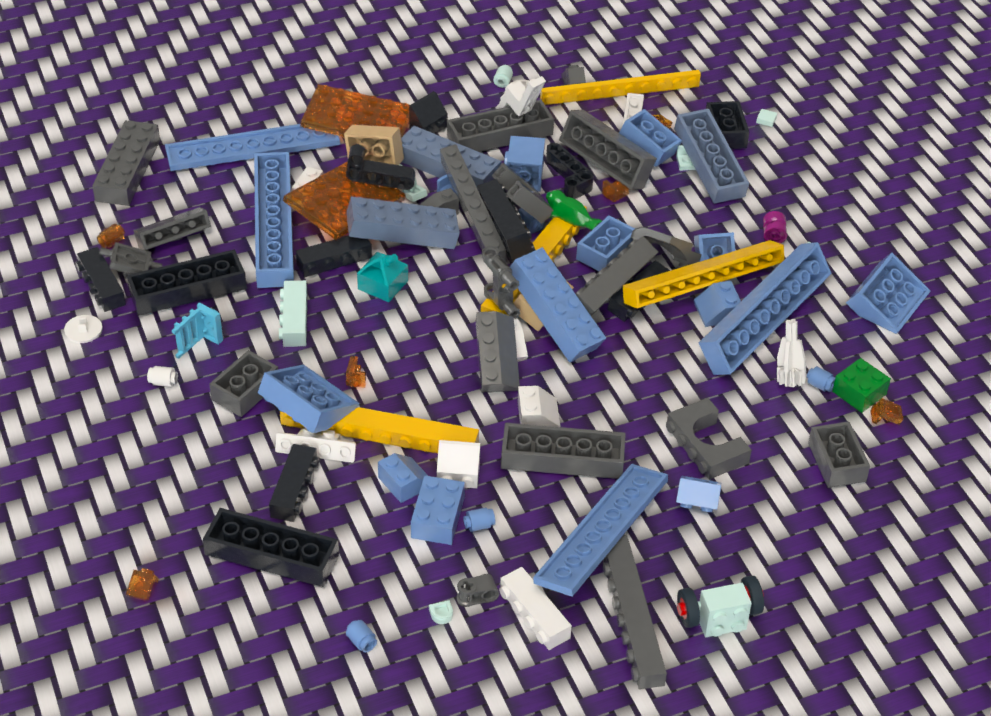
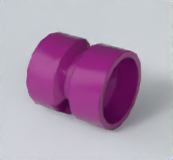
M772 211L764 216L763 233L765 241L771 240L781 244L787 239L786 217L783 213Z

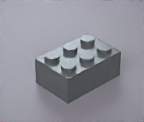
M248 350L209 384L211 400L242 417L263 398V396L258 394L264 372L278 370V366Z
M850 422L811 427L808 444L828 488L867 481L870 464Z

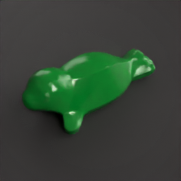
M553 190L546 194V199L553 209L549 218H560L567 223L586 227L591 231L602 222L600 219L591 218L581 202L574 198L566 197L562 191Z

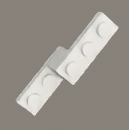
M542 76L537 79L533 78L527 83V88L520 81L514 84L510 83L506 86L505 93L501 96V101L496 109L510 106L518 116L531 111L546 80Z

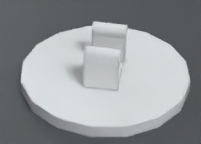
M80 315L66 323L64 332L70 341L87 343L98 338L102 333L103 327L97 317Z

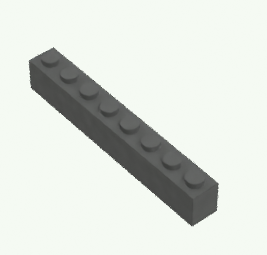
M454 144L440 149L443 168L455 194L459 198L461 207L481 250L487 246H495L499 249V256L507 263L504 244L457 145Z
M626 534L620 538L603 559V572L609 578L607 581L609 593H613V609L618 611L617 624L623 630L621 637L623 645H627L628 648L626 656L628 663H632L631 675L633 681L637 682L639 690L665 686L667 672Z

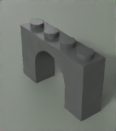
M502 163L492 177L494 179L497 178L499 184L504 185L505 189L508 190L506 193L508 197L540 223L549 219L553 211L551 206L533 185L505 163Z
M709 398L668 413L666 428L676 438L679 446L685 449L688 457L697 464L699 471L704 473L710 480L749 464L752 450L741 437L724 444L710 445L703 443L694 435L702 429L717 424L719 410Z

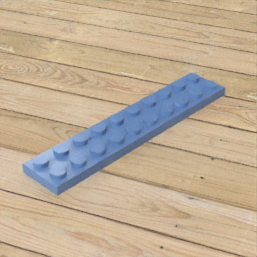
M333 119L165 144V150L170 171L248 160L254 158V153H291L340 145V138Z
M631 464L533 577L534 584L573 596L668 482V474Z

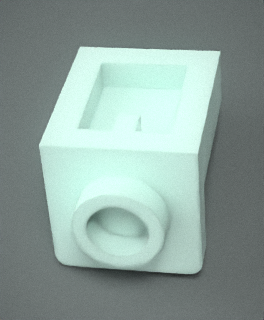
M679 145L676 155L679 170H696L683 145Z

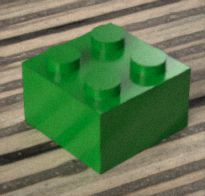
M860 358L836 375L832 392L863 413L887 395L891 378Z

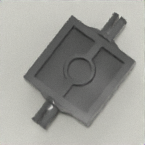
M115 242L112 250L100 248L99 255L110 257V268L119 272L134 274L149 270L150 268L162 267V264L152 262L151 252L117 242Z

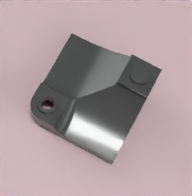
M639 227L632 231L630 238L638 241L644 236L650 244L658 243L674 256V261L680 262L679 266L681 267L700 261L702 254L691 251L693 244L644 227Z

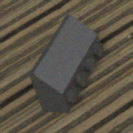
M497 311L477 312L475 322L481 393L518 391L520 383L514 317Z

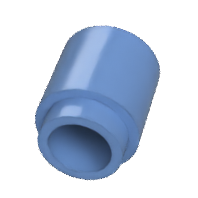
M816 366L814 369L811 368L806 376L809 384L824 392L832 391L835 377L828 371Z
M481 508L467 511L466 516L463 517L465 528H469L471 532L491 528L496 523L493 509Z
M355 620L348 625L346 636L360 651L366 653L376 646V635L363 620Z

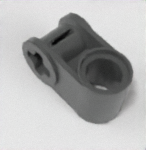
M491 574L464 578L457 584L459 591L456 597L457 603L463 607L489 603L499 597L498 588Z

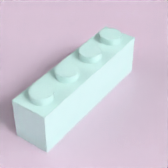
M306 280L284 281V289H280V298L283 300L280 301V313L283 314L279 315V324L282 326V328H279V339H283V347L306 346L307 282Z

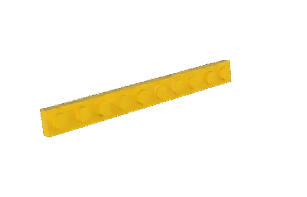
M699 70L547 87L542 88L540 99H542L545 105L625 96L627 93L642 94L699 87L701 73Z

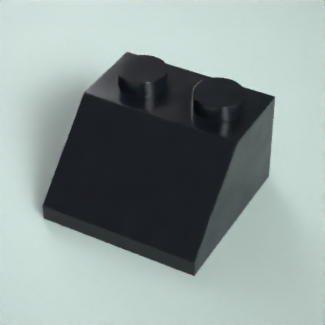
M433 91L409 105V130L416 126L437 134L447 128L448 113L436 92Z

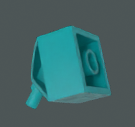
M376 252L357 273L358 290L386 302H390L408 282V264L399 261L396 254L385 255Z

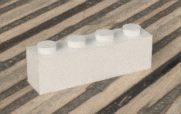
M523 567L501 577L499 588L501 596L510 602L514 612L520 614L527 628L534 631L541 644H544L550 650L571 638L572 625L540 587L534 584L533 579Z

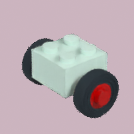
M746 576L738 584L702 590L700 601H697L692 588L680 589L677 593V610L686 628L698 626L700 623L705 637H716L725 633L746 630L749 615H757L763 612L764 594L757 577Z

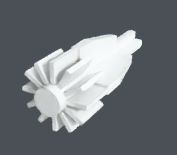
M795 319L786 320V337L781 339L777 356V382H779V385L785 384V387L801 386V383L805 384L806 358L802 340L797 339V321Z

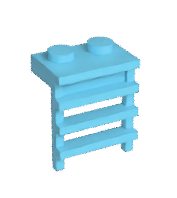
M198 303L196 310L191 309L188 317L183 316L180 324L177 322L174 324L172 333L176 335L178 353L175 355L176 358L179 359L203 337L218 345L223 341L220 313Z

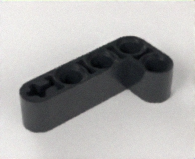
M548 144L546 162L565 179V196L577 199L590 193L593 189L594 174L560 144Z
M359 144L351 146L346 177L350 181L409 190L414 187L416 173L413 168L364 160L365 148Z

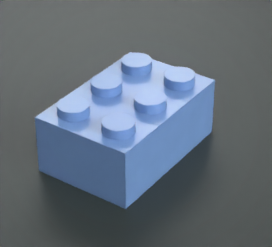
M645 109L627 119L619 134L656 157L655 167L672 157L682 142L677 135Z
M607 216L577 243L576 259L600 271L602 268L607 267L606 265L633 241L630 237L635 228L611 216Z
M424 475L411 520V538L452 545L465 498V482Z

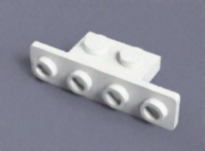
M304 428L298 434L278 432L276 434L275 451L289 454L292 445L298 444L317 448V457L322 459L353 463L355 461L356 443L341 441V434H336L332 430L311 433Z

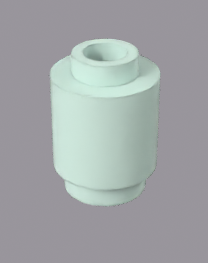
M502 65L497 69L494 76L495 85L501 88L509 85L513 76L511 67Z

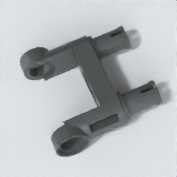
M487 246L482 250L483 262L493 272V283H488L484 286V296L487 299H492L499 309L505 310L509 316L516 319L520 315V310L513 303V291L519 287V281L512 275V269L499 256V249L495 246Z

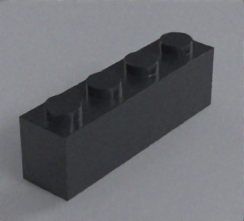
M349 235L296 250V263L304 278L372 258V244L369 239L349 237Z
M95 247L77 253L78 261H76V267L79 272L82 271L84 282L89 283L90 293L92 295L95 294L97 305L101 306L104 312L125 306L124 291L103 255H99V248Z
M655 260L627 284L671 270ZM623 287L610 297L607 308L608 311L623 322L630 317L633 318L640 309L624 303Z
M298 444L292 445L269 503L270 518L294 522L297 514L300 515L302 500L307 498L308 485L312 484L314 479V469H317L319 466L320 457H317V448Z

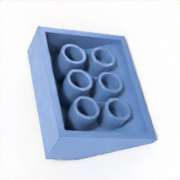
M890 253L877 264L847 300L846 304L860 317L897 334L930 293V290L893 253Z
M305 365L264 372L258 394L263 396L267 402L274 404L281 412L288 414L292 417L293 421L300 423L311 433L329 429L355 410L360 404Z

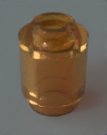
M112 224L99 233L97 241L101 247L110 248L115 245V242L118 243L124 239L125 231L122 226Z

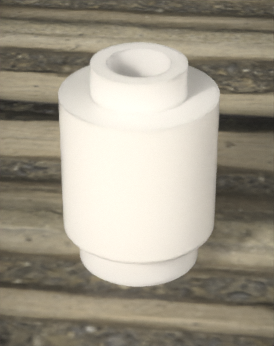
M154 366V368H149L147 380L148 383L156 386L172 387L174 383H177L178 373L172 367Z

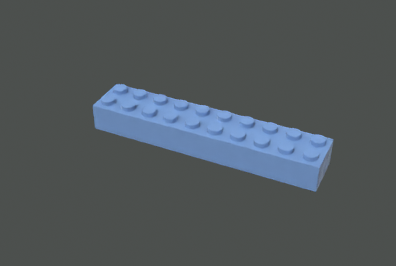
M289 152L254 153L257 288L284 287V281H294Z
M818 242L800 244L698 342L713 375L731 374L832 274Z

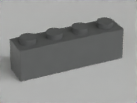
M199 207L133 230L138 247L147 250L209 228L211 223L207 210Z

